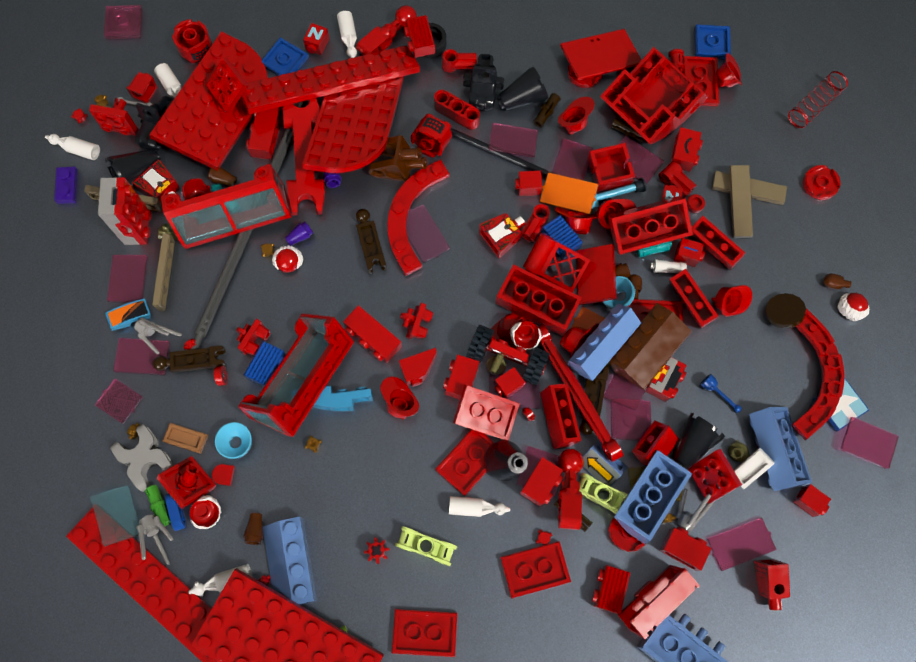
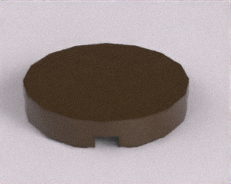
M778 294L767 303V319L778 328H793L801 324L805 318V303L794 294Z

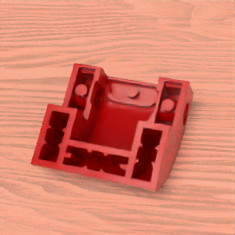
M653 47L631 73L624 69L600 97L651 145L677 129L709 96L661 52Z

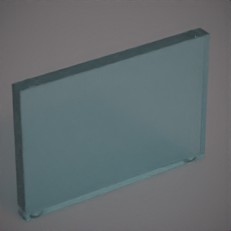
M128 485L90 496L103 546L139 535L136 528L139 522Z

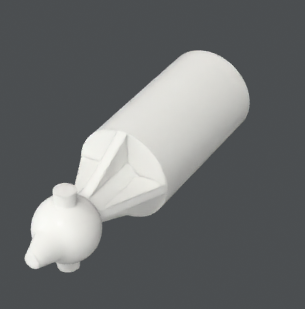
M341 11L337 14L341 40L348 47L347 55L350 58H355L357 50L354 48L357 36L353 16L350 11Z
M162 63L157 65L154 69L155 75L166 92L175 98L182 89V85L168 64Z
M57 134L45 136L51 144H59L66 152L90 160H96L99 156L100 147L97 144L72 136L59 138Z
M450 496L449 515L481 517L491 512L503 515L505 512L510 511V508L506 507L503 503L493 505L482 498Z
M249 564L216 573L205 584L198 581L194 582L195 585L188 593L203 597L205 590L222 592L236 568L253 577Z

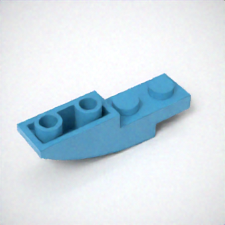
M326 385L313 407L329 411H355L354 403L373 401L371 389H367V387H358L356 391L341 389L333 393L331 386ZM300 387L296 388V390L291 391V395L293 396V398L300 389Z

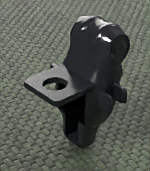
M480 54L478 63L473 66L471 74H464L463 86L470 87L469 104L478 110L484 111L494 108L496 90H502L504 87V78L497 77V70L493 65L494 58L490 54Z
M165 95L158 103H154L151 106L140 103L136 104L139 112L137 116L142 118L140 120V123H142L141 127L135 135V143L138 146L148 150L152 149L153 151L162 149L163 144L150 139V133L175 99L174 97Z

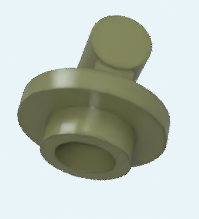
M169 223L162 224L158 228V239H162L163 234H170L174 240H178Z
M496 354V356L489 358L487 361V370L492 375H500L504 372L506 363L503 355Z
M739 440L733 442L729 447V455L735 461L742 462L750 456L748 447L739 442Z

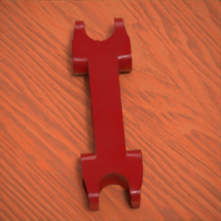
M316 98L310 99L309 104L303 108L296 107L294 104L283 106L284 129L293 128L296 180H287V196L292 215L298 214V204L306 199L314 202L317 215H321L323 212L325 200L324 179H315L313 170L303 169V161L312 136V128L315 127L320 111Z

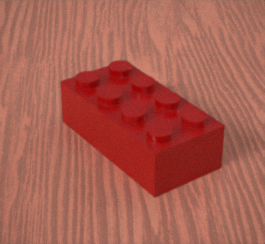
M681 196L607 215L614 248L619 255L693 235L686 198Z
M513 264L496 296L495 304L519 316H523L525 319L538 325L543 324L548 330L564 336L582 297Z

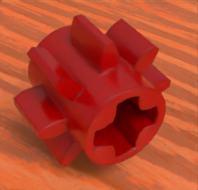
M375 537L374 543L367 542L369 550H365L364 553L370 554L369 562L374 558L377 564H379L382 557L386 560L388 559L385 556V551H389L390 548H384L385 540L379 543ZM374 546L377 548L381 546L380 551L382 553L380 556L378 554L373 556L374 551L372 548Z

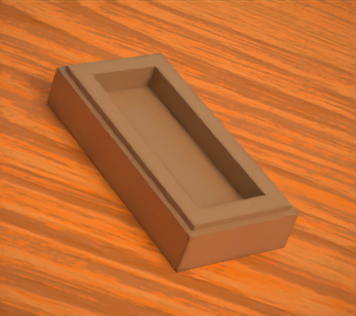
M169 423L162 442L201 454L208 435Z

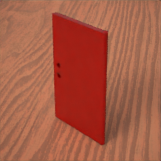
M625 29L560 44L577 80L635 67L642 60Z

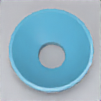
M616 276L617 296L621 292H626V298L623 301H618L617 299L603 301L604 305L610 309H613L617 304L628 307L635 297V288L632 282L626 277Z
M232 422L225 424L218 430L215 436L217 451L228 459L243 457L252 446V435L249 429L241 423ZM235 437L241 438L242 441L238 448H232L230 444L231 440Z

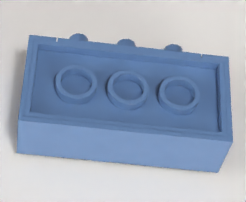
M683 614L678 622L670 615L667 616L657 627H653V631L647 632L649 636L646 639L643 638L637 646L655 662H728L720 656L726 647L722 642L718 641L714 649H711L703 642L708 634L704 628L701 627L696 635L685 628L691 619L686 614Z

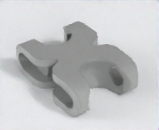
M142 423L136 428L139 443L135 448L128 450L124 445L115 442L110 446V449L118 462L129 466L127 469L128 477L138 490L144 492L146 488L150 487L147 472L152 466L159 465L165 471L174 466V463L166 452L157 448L159 446L157 437L148 426Z

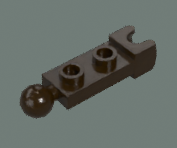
M360 209L356 213V219L361 224H357L356 227L368 273L373 274V266L376 264L380 265L383 271H386V262L374 220L369 221L370 213L368 210Z
M220 345L202 349L169 352L170 359L158 356L153 360V367L158 371H164L170 366L172 373L215 369L218 366L227 367L224 360L217 359L219 355L226 353V349Z
M607 366L604 367L601 374H598L593 381L586 378L584 388L599 416L601 415L609 367ZM586 419L581 422L580 430L582 433L590 435L594 432Z

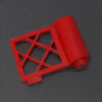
M540 233L523 267L526 271L540 275L560 287L573 292L591 259L557 242L550 236ZM557 249L565 250L568 258L557 261L555 255ZM580 258L585 261L582 268L573 269L572 259ZM569 261L572 271L561 274L558 264ZM556 264L558 275L550 276L545 273L549 266ZM573 274L574 282L571 287L563 282L562 276Z

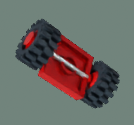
M479 325L471 340L466 357L481 362L486 351L501 354L510 361L526 366L527 369L523 376L524 381L537 386L545 370L550 353L535 347L529 362V354H526L525 349L515 346V349L509 347L508 342L501 339L491 341L494 330Z

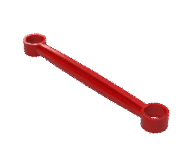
M543 324L538 326L542 334L538 345L542 346L544 351L550 353L549 360L563 384H568L573 401L602 443L605 455L611 462L623 457L621 447L615 439L611 438L587 394L553 344L549 331Z

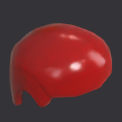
M195 178L184 183L182 192L184 200L211 193V189L202 179Z

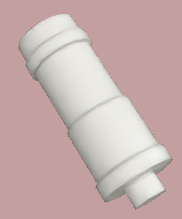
M655 259L653 263H650V269H653L654 273H679L687 269V264Z

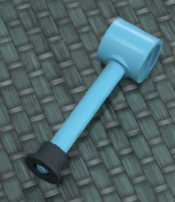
M639 178L638 181H634L631 185L599 194L596 193V201L593 202L592 209L599 207V201L633 191L645 192V180Z

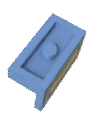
M599 440L583 456V468L596 480L610 487L628 468L620 459L611 462L605 455L602 443Z

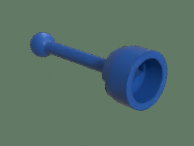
M709 374L701 382L700 385L705 390H715L733 407L735 412L739 413L742 410L740 405H736L717 388L718 382L712 374Z

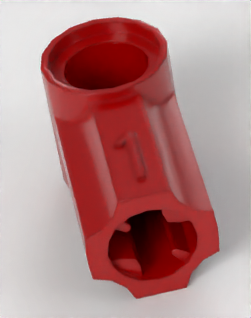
M448 49L443 53L442 69L448 73H452L456 69H473V66L477 64L476 53H457L453 49Z
M674 161L668 164L658 175L661 182L665 185H675L678 188H682V195L684 197L688 196L697 186L683 173L681 166Z
M538 204L534 207L532 215L521 231V236L527 241L534 242L542 226L548 222L550 214L548 206ZM543 213L545 217H538L536 214Z

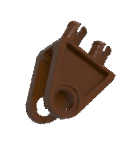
M402 135L389 137L387 146L381 155L391 156L393 159L371 163L368 172L377 178L406 182L409 179L411 169L427 168V158L421 157L420 148H410Z

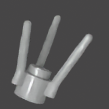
M143 317L137 320L134 329L139 332L138 337L157 355L160 352L149 341L147 336H152L155 331L166 336L169 333L179 337L182 336L179 332L158 325Z
M684 489L679 510L675 516L678 519L676 524L691 532L713 503H707L711 498V495L708 494L694 514L688 511L683 514L688 492L687 489Z
M147 515L140 519V525L136 527L139 532L142 559H146L144 534H146L147 537L153 536L166 565H169V559L157 535L159 528L170 541L174 538L161 523L159 516Z

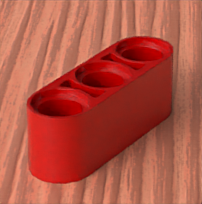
M438 90L434 94V108L437 112L469 130L478 128L480 111L476 107L446 90Z

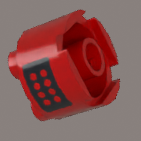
M191 19L181 21L175 26V32L172 34V39L180 56L192 64L201 61L213 44L205 25L198 20L197 22H192Z
M426 114L411 134L412 144L415 142L418 146L417 148H420L421 153L434 158L436 155L441 156L452 138L451 125L449 122L441 121L432 114Z

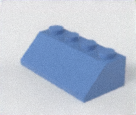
M617 304L568 362L571 371L593 381L641 324L630 307Z
M769 407L750 413V425L755 431L758 448H761L775 462L767 470L769 475L768 482L773 491L811 484L812 480L795 429L791 426L793 423L788 408Z
M657 450L614 518L634 538L643 544L650 542L692 473Z
M299 516L264 526L263 533L272 589L299 605L317 601L304 519Z

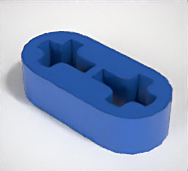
M169 493L165 494V501L174 531L186 528L183 509H181Z

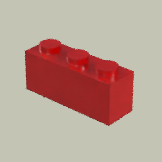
M282 107L254 113L255 120L250 126L251 136L250 139H247L246 148L249 150L251 157L273 159L283 117Z
M704 216L692 226L693 235L691 237L697 242L704 244L703 247L729 270L744 257L745 252Z
M687 269L669 279V283L700 329L718 318V314Z
M359 305L343 321L344 330L348 335L357 337L359 339L358 343L365 349H371L373 351L372 355L380 362L383 360L388 363L402 348V342Z
M568 384L549 385L540 392L553 449L571 447L582 440Z

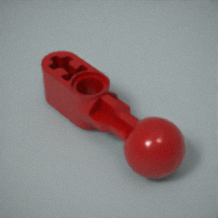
M408 5L399 7L393 22L385 24L383 27H375L358 42L356 49L362 55L386 50L391 45L392 39L397 35V31L407 26L406 20L414 17L417 18L414 8Z
M566 449L560 454L558 459L559 467L565 473V480L561 483L559 493L558 528L580 530L582 522V492L580 491V483L577 481V473L583 468L584 458L579 451Z

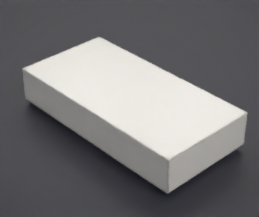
M759 448L737 466L734 472L742 483L741 487L745 489L774 465L775 462Z

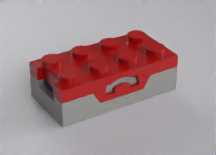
M125 177L101 178L98 215L124 245H147L148 238H150V228L148 225L152 217L150 209L146 207L145 202L141 200L139 194L135 192Z

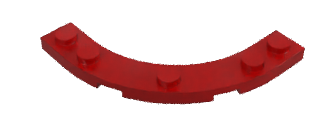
M441 159L428 165L426 169H421L413 174L397 191L390 206L387 222L389 244L405 276L422 268V264L414 253L407 237L406 221L413 201L422 192L449 177L450 173Z
M806 308L804 320L795 327L809 340L818 355L822 369V384L819 395L812 407L791 425L804 440H807L820 429L835 412L840 397L843 394L845 378L842 356L838 353L834 344V338L825 326Z

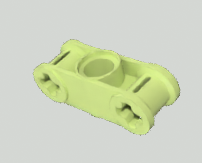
M581 473L579 483L582 498L588 499L616 514L628 494L618 491L588 474ZM606 491L609 497L604 500L600 499L598 493Z
M401 526L400 538L394 546L451 566L450 560L453 551L457 549L456 545L431 538L413 529ZM407 535H409L408 540H407V542H406V544H405V543H404V542H405V539H406ZM427 540L431 543L432 548L429 552L421 550L420 543Z

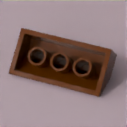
M656 303L641 321L639 327L609 362L614 372L642 390H645L692 332L674 312Z

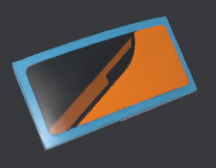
M145 298L121 305L105 313L111 331L129 327L131 323L137 322L142 317L146 319L151 317Z

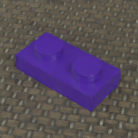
M75 166L56 168L54 201L57 204L76 203L78 169Z

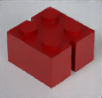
M626 143L589 152L587 160L591 174H593V181L599 184L597 192L632 184L635 174L631 161L628 162L630 157Z

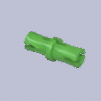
M152 485L146 488L145 493L150 501L151 511L154 512L155 516H159L164 526L171 524L166 501L163 500L158 486Z

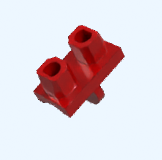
M421 302L419 306H415L414 312L413 309L408 308L407 313L400 314V319L404 320L402 326L408 328L406 338L424 339L426 337L428 329L420 326L421 320L429 323L433 316V312L426 309V304Z
M258 319L254 321L252 326L246 324L243 329L237 327L236 332L239 333V336L236 340L240 342L237 348L244 355L250 354L254 356L260 347L255 343L257 338L259 337L266 341L271 332Z

